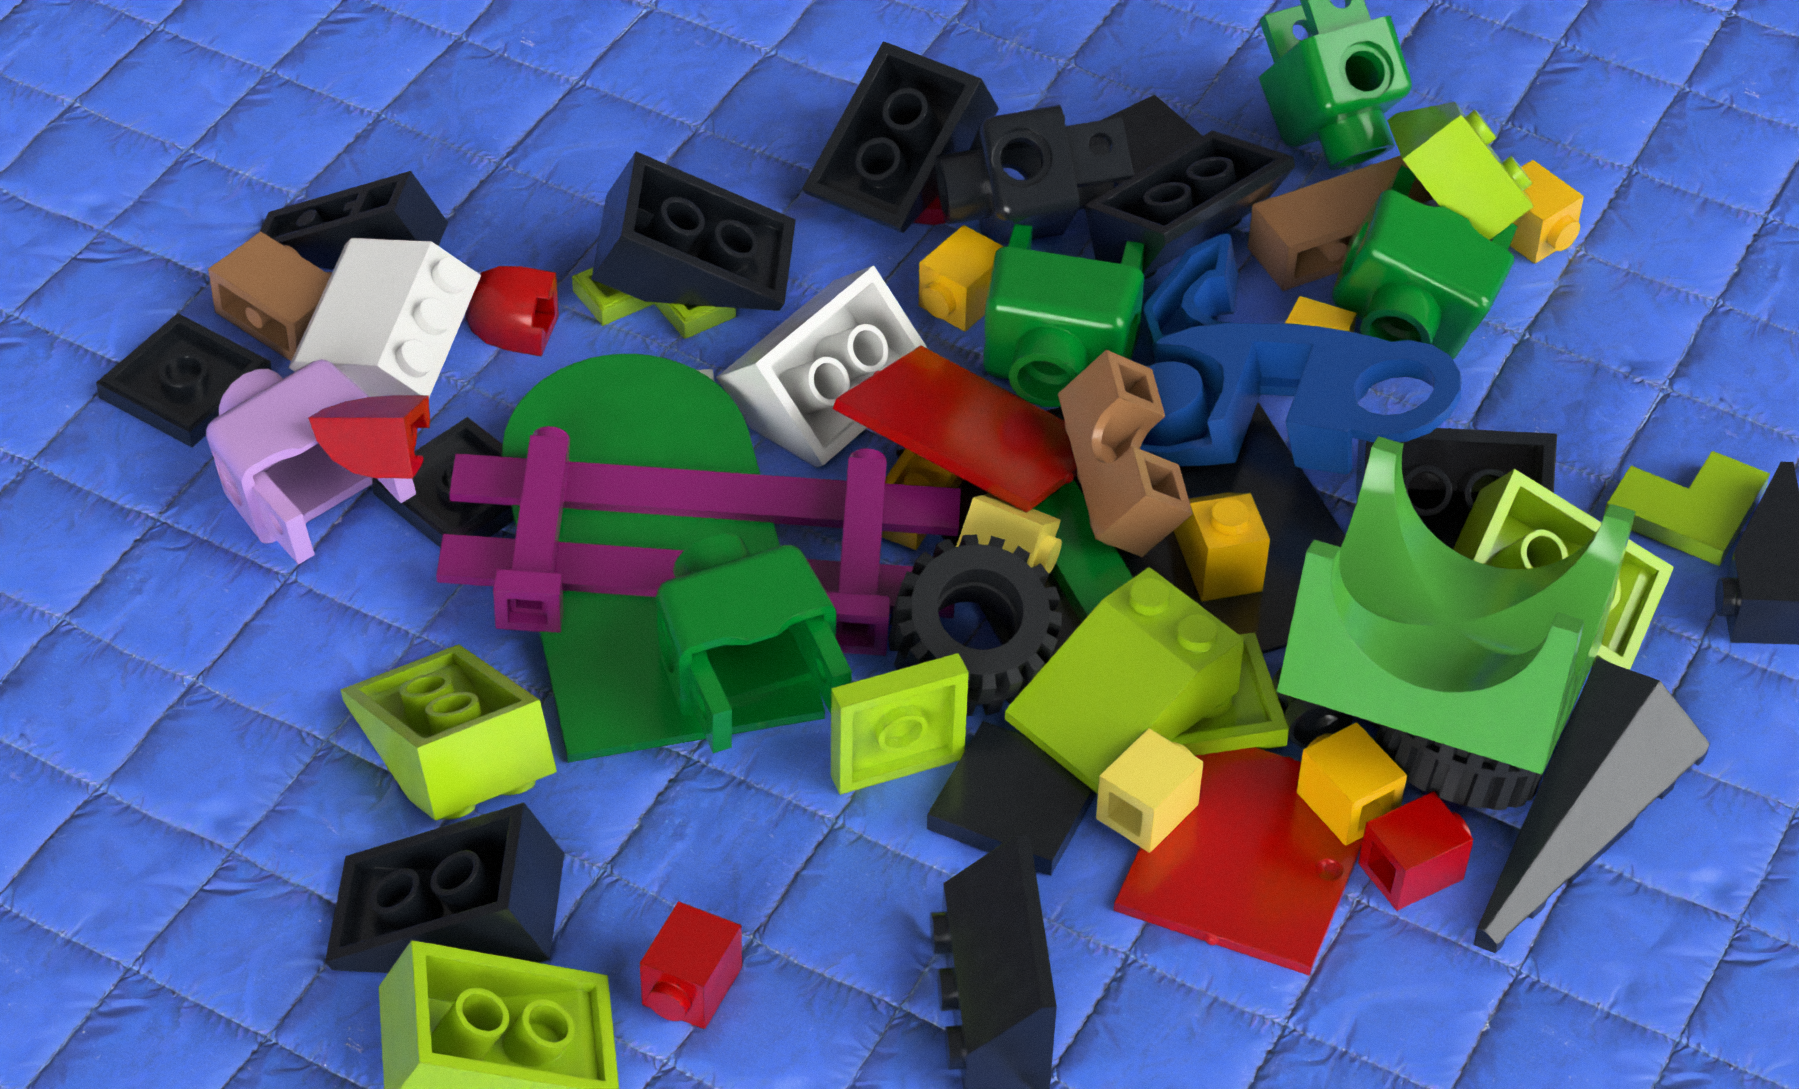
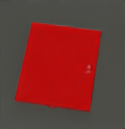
M923 346L917 347L884 369L876 371L871 377L837 397L833 406V410L1026 513L1063 485L1071 483L1074 477L1077 476V466L1070 439L1065 430L1064 420Z
M1256 747L1195 755V757L1203 761L1198 806L1150 853L1141 847L1139 848L1114 902L1113 911L1203 940L1209 945H1218L1310 976L1360 855L1363 837L1345 846L1297 794L1301 762L1294 760L1292 757L1281 756Z

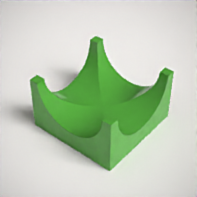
M1378 436L1371 447L1361 490L1342 546L1338 547L1314 539L1306 552L1277 692L1543 775L1600 649L1636 511L1609 504L1601 526L1593 537L1575 553L1553 564L1529 569H1506L1485 565L1449 548L1425 526L1410 502L1403 481L1402 451L1404 443Z

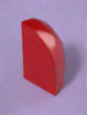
M497 266L481 272V277L465 312V317L471 331L489 345L507 351L542 357L559 317L556 272L522 266Z
M428 395L366 397L324 408L308 417L316 441L334 462L354 474L373 478L413 479L423 463V456L415 455L414 449L416 446L417 429L430 427Z

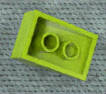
M1450 102L1396 113L1387 120L1403 161L1437 204L1445 206L1469 219L1472 226L1487 239L1491 240L1534 207L1525 189L1533 184L1512 155L1503 162L1489 146L1497 137L1475 109L1466 116L1456 102Z
M1513 469L1479 491L1453 550L1471 560L1493 567L1506 569L1537 568L1553 564L1575 553L1593 537L1602 522L1516 469ZM1628 540L1602 643L1596 655L1598 659L1629 670L1632 667L1674 569L1672 565L1631 540Z
M1148 567L1101 600L1005 710V720L1098 794L1099 776L1148 728L1171 741L1211 713L1232 695L1239 692L1244 638Z
M460 644L340 689L343 702L407 798L435 821L439 819L451 820L466 816L475 809L476 804L499 795L523 793L531 789L535 785L536 780L557 772L540 699Z
M411 940L378 986L384 1089H619L608 975Z

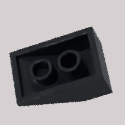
M883 41L802 190L807 195L904 233L938 196L935 174L936 155L969 150L981 122L986 118L995 116L999 108L982 78Z
M636 151L606 195L591 279L645 302L780 311L785 304L796 219Z
M523 802L345 856L325 963L334 971L388 973L411 940L537 963L550 960L565 853Z

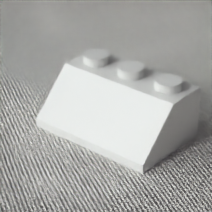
M351 238L341 252L288 368L296 372L313 361L327 360L334 364L370 397L428 395L430 398L481 275L432 241Z
M873 265L833 280L716 378L736 403L751 429L817 468L824 466L867 428L833 410L836 398L871 377L876 371L884 369L917 347L923 346L927 348V346Z

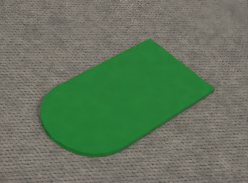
M603 355L588 358L557 370L536 384L516 406L506 426L502 445V457L527 458L530 435H533L534 431L538 428L552 426L564 430L569 435V461L760 475L745 419L730 395L716 382L696 369L667 358L652 355ZM511 505L517 531L520 505ZM563 508L559 542L685 550L694 542L705 537L726 533L737 535L744 540L751 555L780 546L774 522ZM563 591L564 612L561 633L540 631L539 634L568 763L706 739L696 716H684L681 714L657 647L656 597ZM813 678L730 704L732 708V734L825 719V709L821 694Z

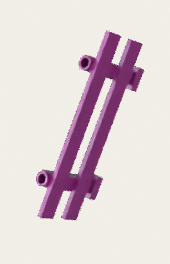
M545 426L538 428L534 431L533 435H530L527 458L455 454L449 492L450 501L520 505L515 539L443 534L437 568V583L494 586L496 629L561 633L564 612L563 591L656 597L661 583L675 578L673 573L674 564L684 551L559 542L563 508L843 528L841 561L807 559L836 608L835 638L842 652L886 656L889 614H892L901 583L907 571L912 572L913 566L880 564L882 531L958 536L961 488L885 483L886 457L880 451L869 448L858 449L850 454L848 458L847 481L569 461V435L560 428ZM955 604L949 605L938 612L939 617L954 618Z

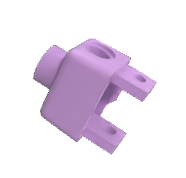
M322 359L311 362L284 379L270 369H256L243 374L223 394L219 405V416L214 418L206 429L207 441L215 460L223 490L228 499L262 543L269 544L278 541L298 565L315 555L306 523L372 484L373 477L354 474L334 462L316 441L308 417L324 408L345 401L370 397L334 364ZM377 478L400 504L416 495L413 479Z

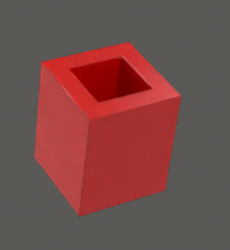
M1433 791L1366 822L1358 864L1396 911L1464 880L1474 839L1465 820L1458 813L1451 812Z
M678 901L640 961L642 1005L651 1008L656 1014L667 1020H682L706 1029L742 969V926Z

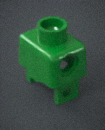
M1300 0L1301 5L1264 15L1259 21L1274 64L1261 74L1258 79L1283 142L1290 147H1298L1320 141L1328 167L1331 170L1363 163L1393 149L1395 144L1384 113L1409 94L1412 81L1392 17L1384 16L1371 20L1364 0H1345V8L1335 7L1330 0ZM1293 25L1303 26L1308 33V38L1302 41L1298 40L1293 34Z
M1401 165L1385 191L1378 196L1350 239L1332 291V300L1337 307L1357 313L1356 318L1362 321L1360 330L1363 335L1390 342L1412 340L1432 344L1450 355L1452 359H1455L1467 343L1471 333L1490 311L1514 264V256L1508 249L1518 226L1512 223L1491 240L1487 239L1472 226L1469 219L1445 206H1427L1407 197L1416 176L1409 168Z
M1014 224L1008 247L999 248L994 256L985 303L983 366L989 375L1009 380L1010 386L1024 400L1041 407H1060L1058 393L1105 350L1129 360L1132 359L1140 335L1144 287L1142 270L1145 244L1127 241L1121 264L1031 250L1032 226Z
M726 533L710 535L686 548L675 561L673 568L675 578L661 583L656 594L657 647L681 714L684 716H696L712 753L732 748V708L730 704L813 678L831 714V688L851 683L852 671L835 638L836 608L803 552L796 546L782 545L751 555L744 540L737 535Z

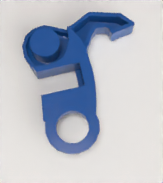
M1223 233L1187 249L1180 261L1143 306L1156 364L1148 366V368L1153 370L1165 417L1147 433L1140 449L1179 464V466L1235 463L1260 395L1294 396L1285 423L1295 467L1345 475L1352 471V438L1375 442L1377 437L1380 436L1397 442L1410 441L1431 433L1446 421L1461 400L1462 380L1458 367L1450 355L1432 344L1412 340L1390 342L1368 335L1320 326L1286 323H1231L1212 319L1211 317L1234 313L1239 275L1231 234ZM1410 377L1420 379L1434 389L1425 402L1417 408L1401 414L1382 415L1372 413L1358 405V401L1366 396L1369 388L1376 383L1390 378Z

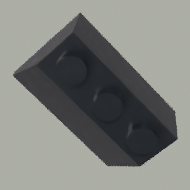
M1210 131L1084 205L1095 260L1121 264L1127 241L1144 243L1142 273L1144 279L1153 276L1158 268L1183 255L1187 249L1200 244L1223 229L1239 224L1244 216L1252 212L1253 204L1269 199L1295 168L1293 156L1223 133Z
M1436 428L1429 434L1407 442H1400L1404 443L1402 474L1410 502L1425 526L1451 549L1454 548L1479 491L1513 469H1516L1554 493L1557 434ZM1360 439L1358 440L1356 477L1357 500L1366 472L1371 447L1374 442Z
M1030 834L1013 836L944 882L942 911L930 913L933 954H945L947 968H939L937 971L939 1006L941 1011L953 1010L955 1026L945 1027L947 1066L949 1070L961 1069L963 1089H1050L1057 1005Z

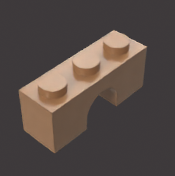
M1105 350L1058 393L1065 420V430L1069 436L1077 466V477L1082 486L1090 517V527L1095 539L1108 546H1114L1143 557L1193 513L1179 464L1140 449L1147 433L1165 417L1153 370Z

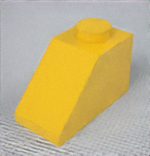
M1221 493L1190 498L1189 502L1193 514L1173 531L1201 601L1262 592L1270 537L1251 493Z

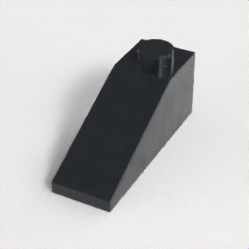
M408 171L270 211L260 231L278 243L292 247L302 258L315 266L334 269L345 244L351 238L432 241L439 246L448 221L414 174Z
M1780 462L1733 553L1727 578H1719L1715 591L1716 612L1718 616H1726L1730 643L1799 645V488L1794 462Z

